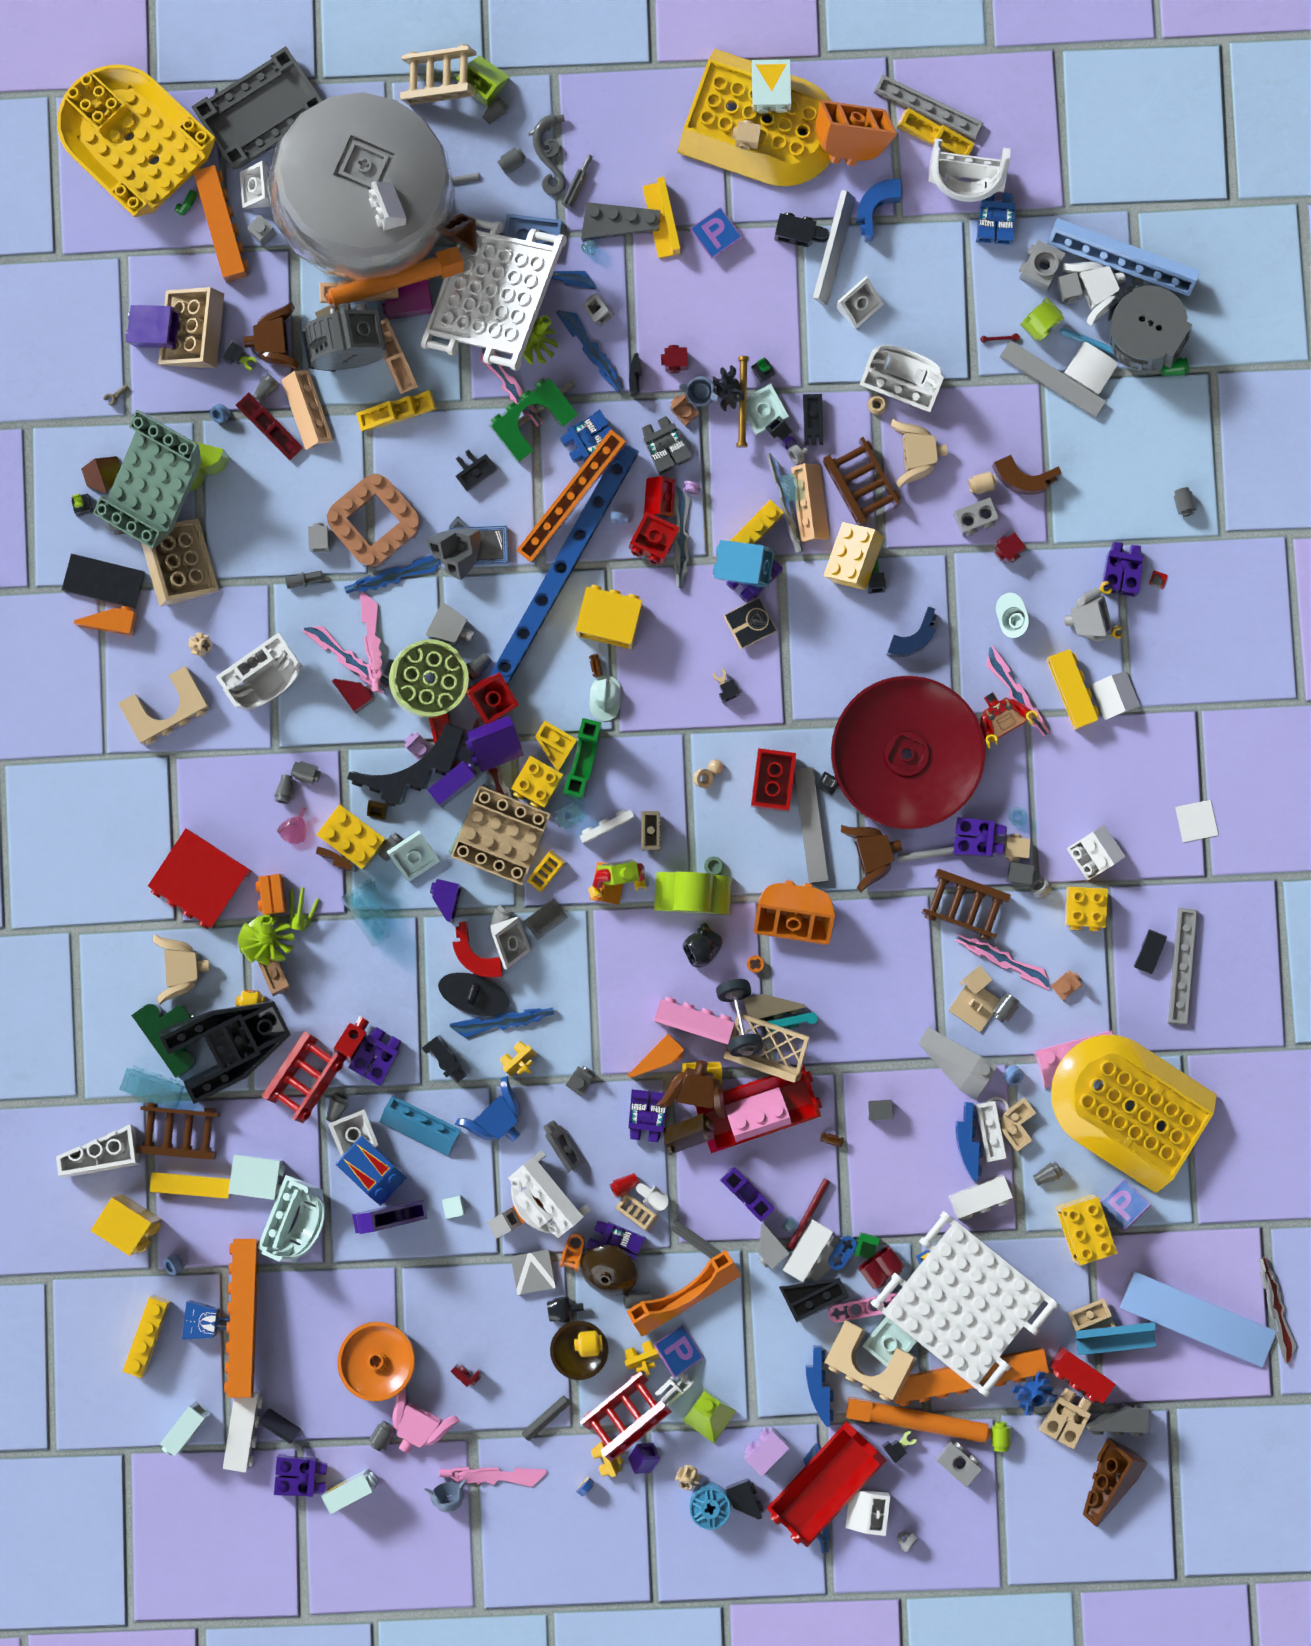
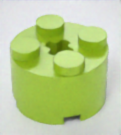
M1046 297L1040 305H1037L1027 315L1020 325L1035 341L1038 340L1040 342L1051 332L1049 328L1058 325L1064 319V316L1055 304Z

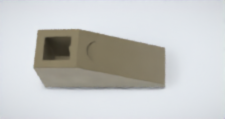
M765 994L743 999L747 1015L765 1021V1017L772 1016V1019L784 1017L783 1013L789 1011L791 1015L801 1013L802 1008H805V1004Z

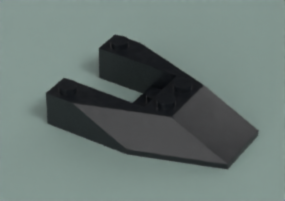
M274 1001L212 1010L174 1023L158 1031L159 1038L168 1054L204 1037L217 1062V1065L183 1081L193 1104L247 1078L291 1035Z

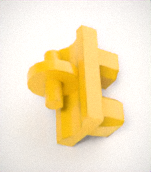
M519 1041L514 1046L515 1051L518 1053L514 1058L508 1053L500 1058L504 1066L502 1069L510 1077L516 1072L519 1076L524 1071L530 1074L532 1071L529 1067L534 1063L531 1059L537 1054L529 1045Z
M651 1340L642 1344L644 1353L637 1355L634 1347L625 1350L626 1360L624 1362L628 1370L636 1368L637 1373L645 1371L646 1376L651 1375L649 1369L656 1367L654 1360L661 1358Z
M601 1441L591 1450V1454L594 1459L602 1457L604 1460V1464L599 1466L601 1476L610 1475L614 1477L622 1471L620 1464L623 1463V1459L621 1456L626 1452L624 1451L615 1460L610 1462L601 1452L605 1446Z

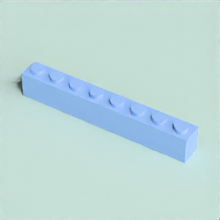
M1059 218L1056 219L1047 243L1189 297L1199 274L1197 269Z

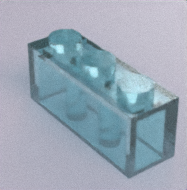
M133 1065V1068H126L119 1090L171 1108H177L185 1086L180 1085L181 1081L169 1078L168 1081L162 1079L163 1075L151 1072L150 1075L144 1072V1068Z

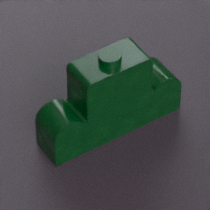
M147 1004L131 1015L175 1078H180L195 1066V1055L190 1051H186L195 1042L168 1054L158 1034V1031L174 1023L196 1016L194 1013L190 1014L184 1005H177L163 1016V1010L159 1005Z

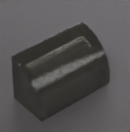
M553 898L523 922L535 938L539 940L569 917Z

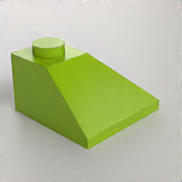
M704 1388L682 1421L715 1443L737 1411Z

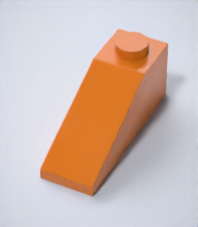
M122 606L121 609L113 608L76 619L74 624L78 627L134 636L138 614L133 611V608Z
M667 1034L628 1076L632 1078L669 1065L673 1061L678 1063L684 1056L682 1053L684 1049Z

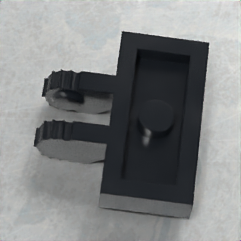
M469 449L465 453L473 462L467 467L462 458L459 456L456 458L463 471L455 477L466 492L497 471L496 466L486 454L477 460Z

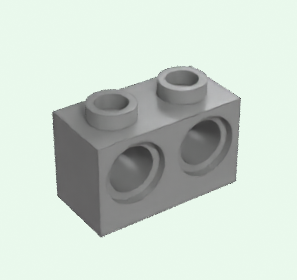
M991 498L959 509L953 514L961 536L965 534L967 536L974 535L978 532L977 529L982 527L989 529L995 526V522L999 519ZM988 511L990 518H982L981 512ZM970 518L973 524L966 526L963 523V519Z

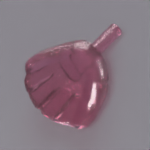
M302 807L298 817L288 818L278 827L277 832L286 842L299 844L305 841L306 823L303 820L306 811L305 807Z

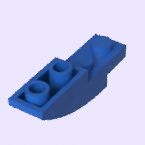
M964 1102L963 1121H955L956 1142L959 1155L968 1175L973 1181H978V1177L982 1175V1166L979 1165V1158H982L983 1146H980V1142L972 1141V1138L976 1136V1126H973V1118H976L977 1107H973L974 1103Z
M813 1345V1365H805L807 1386L820 1419L826 1427H830V1422L834 1421V1410H830V1402L834 1401L833 1390H830L829 1385H822V1382L826 1380L825 1370H822V1362H825V1350L821 1349V1345Z

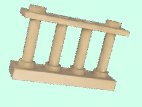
M461 44L455 48L421 53L409 52L407 55H401V59L410 65V85L408 91L400 92V100L408 105L476 96V88L467 82L468 57L477 56V52L469 45ZM460 58V82L451 85V59ZM443 61V84L440 87H434V62ZM427 63L426 86L424 89H417V64Z

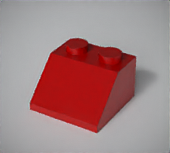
M500 672L477 682L466 691L467 698L485 725L519 706Z

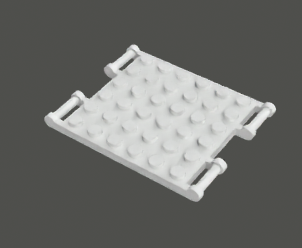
M470 215L469 217L475 219V226L491 229V231L487 233L476 230L477 253L457 244V248L464 261V272L444 279L423 335L421 347L427 350L431 348L444 351L449 355L455 356L458 353L459 342L486 348L483 356L484 363H495L518 371L562 247L567 242V237L562 234L557 236L539 232L538 229H531L526 241L501 236L499 233L504 228L502 222L485 221ZM537 240L548 241V242L554 243V245H553V246H549V245L539 244V243H535V241H537ZM432 337L450 340L449 345L432 341ZM499 351L512 354L513 357L512 359L494 356V352Z
M943 1211L937 1223L925 1238L922 1237L919 1241L930 1250L926 1258L907 1281L894 1272L891 1276V1281L876 1300L873 1299L871 1301V1304L985 1397H988L989 1391L1003 1373L1011 1368L1010 1365L1000 1358V1355L1023 1326L1036 1336L1040 1326L1051 1312L1059 1307V1304ZM947 1222L951 1224L937 1244L933 1246L931 1242ZM899 1283L902 1285V1288L885 1308L882 1303ZM1045 1300L1048 1305L1031 1325L1027 1321ZM997 1362L1000 1366L986 1384L981 1386L979 1382L993 1364Z

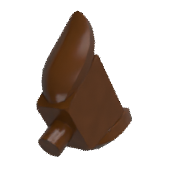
M290 302L263 315L257 324L253 326V335L244 336L243 339L245 348L255 347V352L264 362L298 370L300 364L289 356L285 321L295 309L293 303Z
M841 825V833L856 838L854 842L863 874H867L860 880L857 886L859 892L862 893L868 886L879 881L889 873L891 862L894 861L893 853L902 851L900 840L889 842L888 836L883 835L880 830L874 827H849Z
M697 1060L695 1069L686 1068L685 1072L677 1074L671 1080L663 1097L656 1104L661 1108H666L676 1099L677 1103L711 1109L714 1106V1110L719 1118H727L723 1087L720 1081L713 1077V1073L707 1071L708 1063L703 1060Z

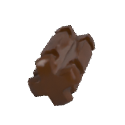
M598 654L589 656L594 678L603 676Z
M822 1132L821 1142L825 1141L827 1144L838 1145V1147L843 1146V1137L839 1138L837 1135Z

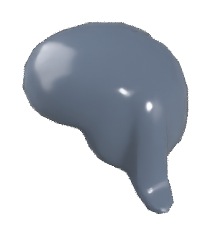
M698 376L688 384L679 385V389L685 391L686 398L692 405L704 407L712 401L719 399L713 381L707 377Z
M466 1479L461 1481L460 1484L446 1482L439 1484L433 1490L427 1488L424 1490L429 1493L432 1504L438 1510L452 1512L461 1506L464 1499Z

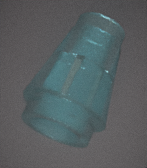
M795 473L780 476L781 481L779 482L787 502L798 500V477L795 476Z

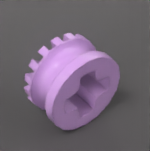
M691 481L684 482L685 488H683V492L699 495L698 489L701 488L700 484Z

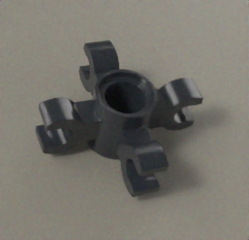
M730 365L728 373L725 368L722 367L720 369L721 379L713 376V383L716 386L717 394L722 399L720 407L723 411H727L728 404H730L732 409L736 408L735 398L744 400V392L741 390L737 378H734L736 368Z

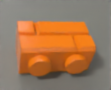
M283 874L259 876V881L255 882L256 891L260 893L261 900H258L259 912H262L263 915L288 913Z

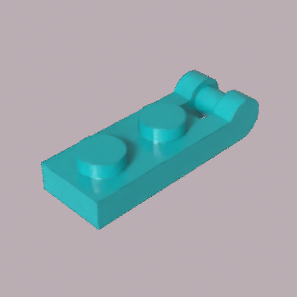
M807 1013L768 1021V1023L780 1027L788 1026V1029L799 1027V1023L802 1022L815 1024L818 1017L815 1013Z

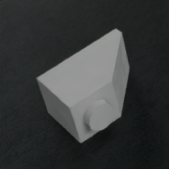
M763 1223L760 1227L759 1255L761 1257L759 1260L766 1268L770 1266L773 1269L790 1253Z

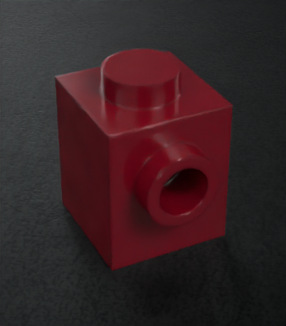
M670 345L668 348H664L665 354H661V366L665 365V371L677 374L680 371L688 370L687 347Z
M1014 532L1009 537L1004 535L996 541L997 545L994 548L996 552L994 553L999 561H1004L1005 564L1009 561L1013 563L1021 557L1020 553L1025 550L1026 546Z

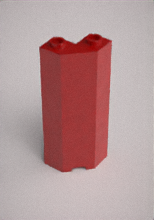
M803 1064L801 1079L795 1083L770 1075L723 1091L724 1105L779 1087L790 1116L791 1124L738 1142L735 1140L728 1117L719 1118L714 1110V1106L712 1109L695 1106L698 1115L703 1113L715 1125L714 1139L707 1141L710 1152L714 1153L821 1117L819 1109L822 1108L819 1097L815 1098L810 1083L814 1081L811 1072H806Z
M846 1421L767 1507V1510L772 1514L770 1518L777 1525L783 1524L792 1533L790 1538L796 1544L802 1543L808 1547L884 1465L887 1459Z

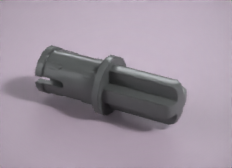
M321 570L305 574L302 572L300 575L285 577L288 589L299 586L307 587L308 584L324 581V575Z

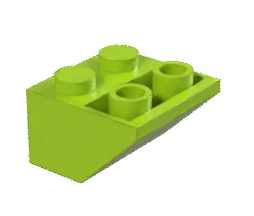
M478 56L468 63L467 82L476 88V96L474 98L486 107H489L508 82L510 76L483 57ZM460 74L456 78L457 84L460 82Z

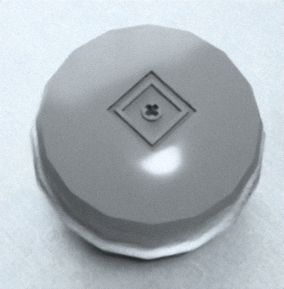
M364 92L328 97L297 116L275 146L267 180L274 222L293 251L324 274L351 281L395 276L425 259L448 227L455 195L447 151L425 119L397 100ZM372 182L393 183L406 216V225L383 231L382 226L378 227L375 219L377 215L376 207L372 208L369 201V190H371Z

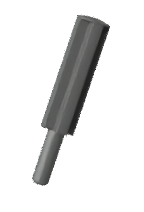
M587 155L582 168L577 170L562 202L563 206L572 208L587 177L586 171L593 158L592 155Z

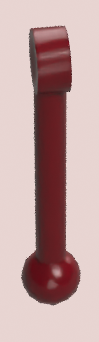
M1014 333L1012 336H981L980 341L982 343L1011 339L1018 341L1020 336L1017 333Z

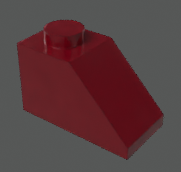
M341 679L332 680L356 714L375 701L372 698L374 693L368 685L364 687L360 682Z

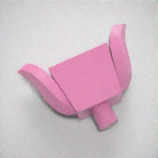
M405 1389L396 1397L392 1421L394 1428L397 1430V1436L403 1439L399 1448L406 1453L411 1451L413 1445L421 1448L423 1445L430 1446L437 1443L455 1424L460 1422L456 1415L440 1422L441 1418L411 1402L407 1404Z

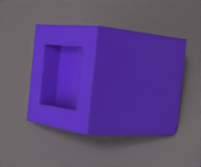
M654 1443L637 1444L628 1457L634 1474L651 1473L661 1459Z

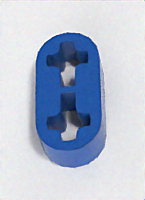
M842 1237L829 1255L828 1263L832 1269H842L854 1253L857 1243L853 1237ZM852 1240L851 1245L853 1247L851 1249L847 1248L845 1252H842L844 1248L843 1241ZM840 1253L843 1254L840 1258L842 1264L834 1266L832 1258H837Z

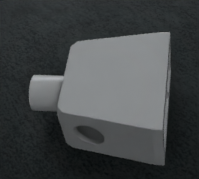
M442 602L426 635L435 640L457 645L460 638L470 643L475 632L466 628L468 620Z

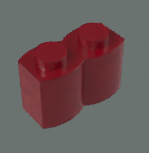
M888 1245L863 1262L858 1269L872 1289L876 1287L879 1289L887 1283L886 1280L894 1272L897 1275L901 1274L904 1265L890 1245Z

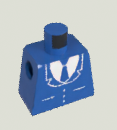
M189 1300L186 1302L182 1339L213 1338L217 1335V1329L226 1330L229 1318L219 1317L220 1309L217 1307Z

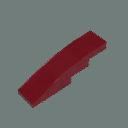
M249 392L235 405L289 461L303 448Z

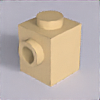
M749 120L739 121L738 128L734 127L732 139H736L735 146H739L743 150H749L750 148L758 149L761 125L754 124V122Z
M1011 834L1010 837H1006L1005 841H1002V844H1005L1004 857H1007L1008 861L1012 862L1028 859L1031 839L1022 838L1020 834Z

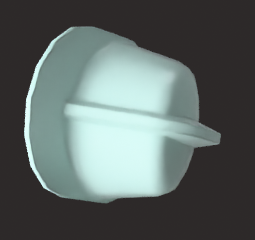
M1005 593L998 599L996 614L1002 632L1010 638L1020 637L1026 632L1030 623V618L1022 598L1014 593Z
M607 675L601 676L592 683L589 705L592 715L598 720L610 721L619 712L621 688L615 678Z

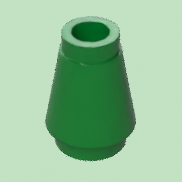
M1177 358L1171 369L1164 365L1161 369L1162 376H1181L1189 373L1187 358Z

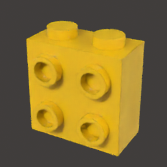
M529 756L511 790L514 791L513 795L521 800L524 798L530 800L531 806L537 809L541 807L546 809L564 775L534 757Z
M1067 887L1065 926H1070V930H1081V927H1089V931H1101V928H1105L1108 889Z

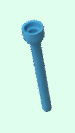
M1061 328L1060 333L1081 343L1087 342L1097 349L1115 356L1109 345L1067 328Z

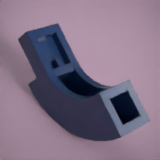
M928 606L921 627L915 634L908 637L893 635L886 655L891 657H907L916 654L926 647L936 632V629L929 627L935 623L937 617L934 614L935 609Z

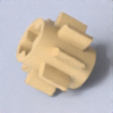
M196 633V637H190L188 647L192 650L191 654L204 657L205 653H210L212 643L209 640V635Z
M685 1465L684 1468H679L675 1480L679 1481L678 1485L682 1489L691 1490L693 1487L697 1488L701 1475L697 1474L698 1470L694 1466Z

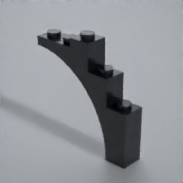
M449 723L445 724L441 735L431 750L418 762L404 770L386 775H369L351 771L347 779L351 780V784L362 787L366 785L370 787V791L376 793L383 791L381 799L386 800L385 804L396 807V804L400 805L403 803L409 784L411 789L417 791L427 789L433 769H436L435 773L445 776L454 768L467 729Z

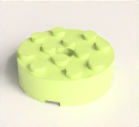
M433 639L421 640L403 649L393 661L389 674L390 689L396 702L408 713L424 718L437 717L454 709L464 698L469 682L466 663L458 651L445 642ZM427 673H430L434 678L432 684L427 683L425 680Z

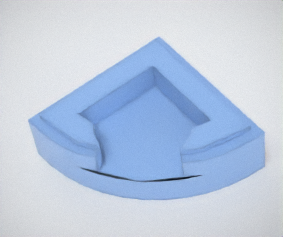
M611 512L612 523H630V515Z

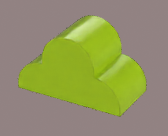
M195 442L199 444L201 464L189 491L197 489L203 483L206 474H217L225 469L230 457L224 449Z
M656 872L654 911L730 915L732 877L700 872Z

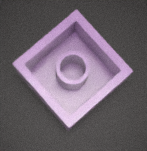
M772 1426L769 1429L764 1428L759 1433L758 1440L755 1443L752 1441L744 1449L745 1460L761 1477L789 1449L788 1442Z

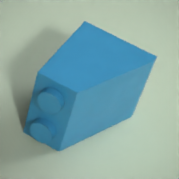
M720 540L716 547L717 562L713 566L714 578L722 581L769 588L775 550L763 545Z

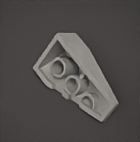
M927 1027L918 1043L954 1085L974 1099H977L997 1065Z

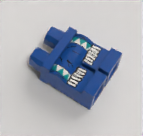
M1003 193L1001 202L994 201L995 194L983 199L980 203L975 242L993 243L995 236V244L1012 245L1014 241L1016 203H1013V194Z
M599 409L592 416L568 428V432L560 440L565 448L572 444L577 448L569 453L573 463L582 460L585 462L610 431L611 427Z

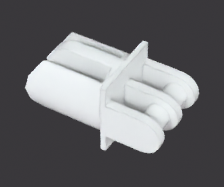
M644 1183L637 1185V1192L645 1197L644 1203L657 1211H662L667 1207V1195L655 1185L652 1189Z
M681 1373L678 1376L680 1380L677 1383L673 1380V1376H671L654 1394L659 1396L672 1384V1387L661 1397V1400L664 1402L673 1392L678 1391L666 1403L669 1407L694 1383L687 1378V1374ZM682 1382L686 1385L684 1389L679 1386Z

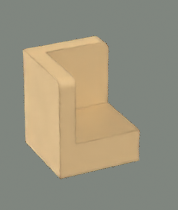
M979 965L959 984L961 986L966 984L974 994H977L992 979Z

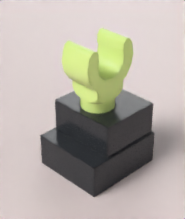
M909 1430L903 1434V1438L900 1441L895 1440L892 1443L886 1441L882 1444V1447L894 1463L907 1454L904 1449L905 1446L913 1445L917 1441L915 1438L912 1441L907 1440V1436L911 1433Z

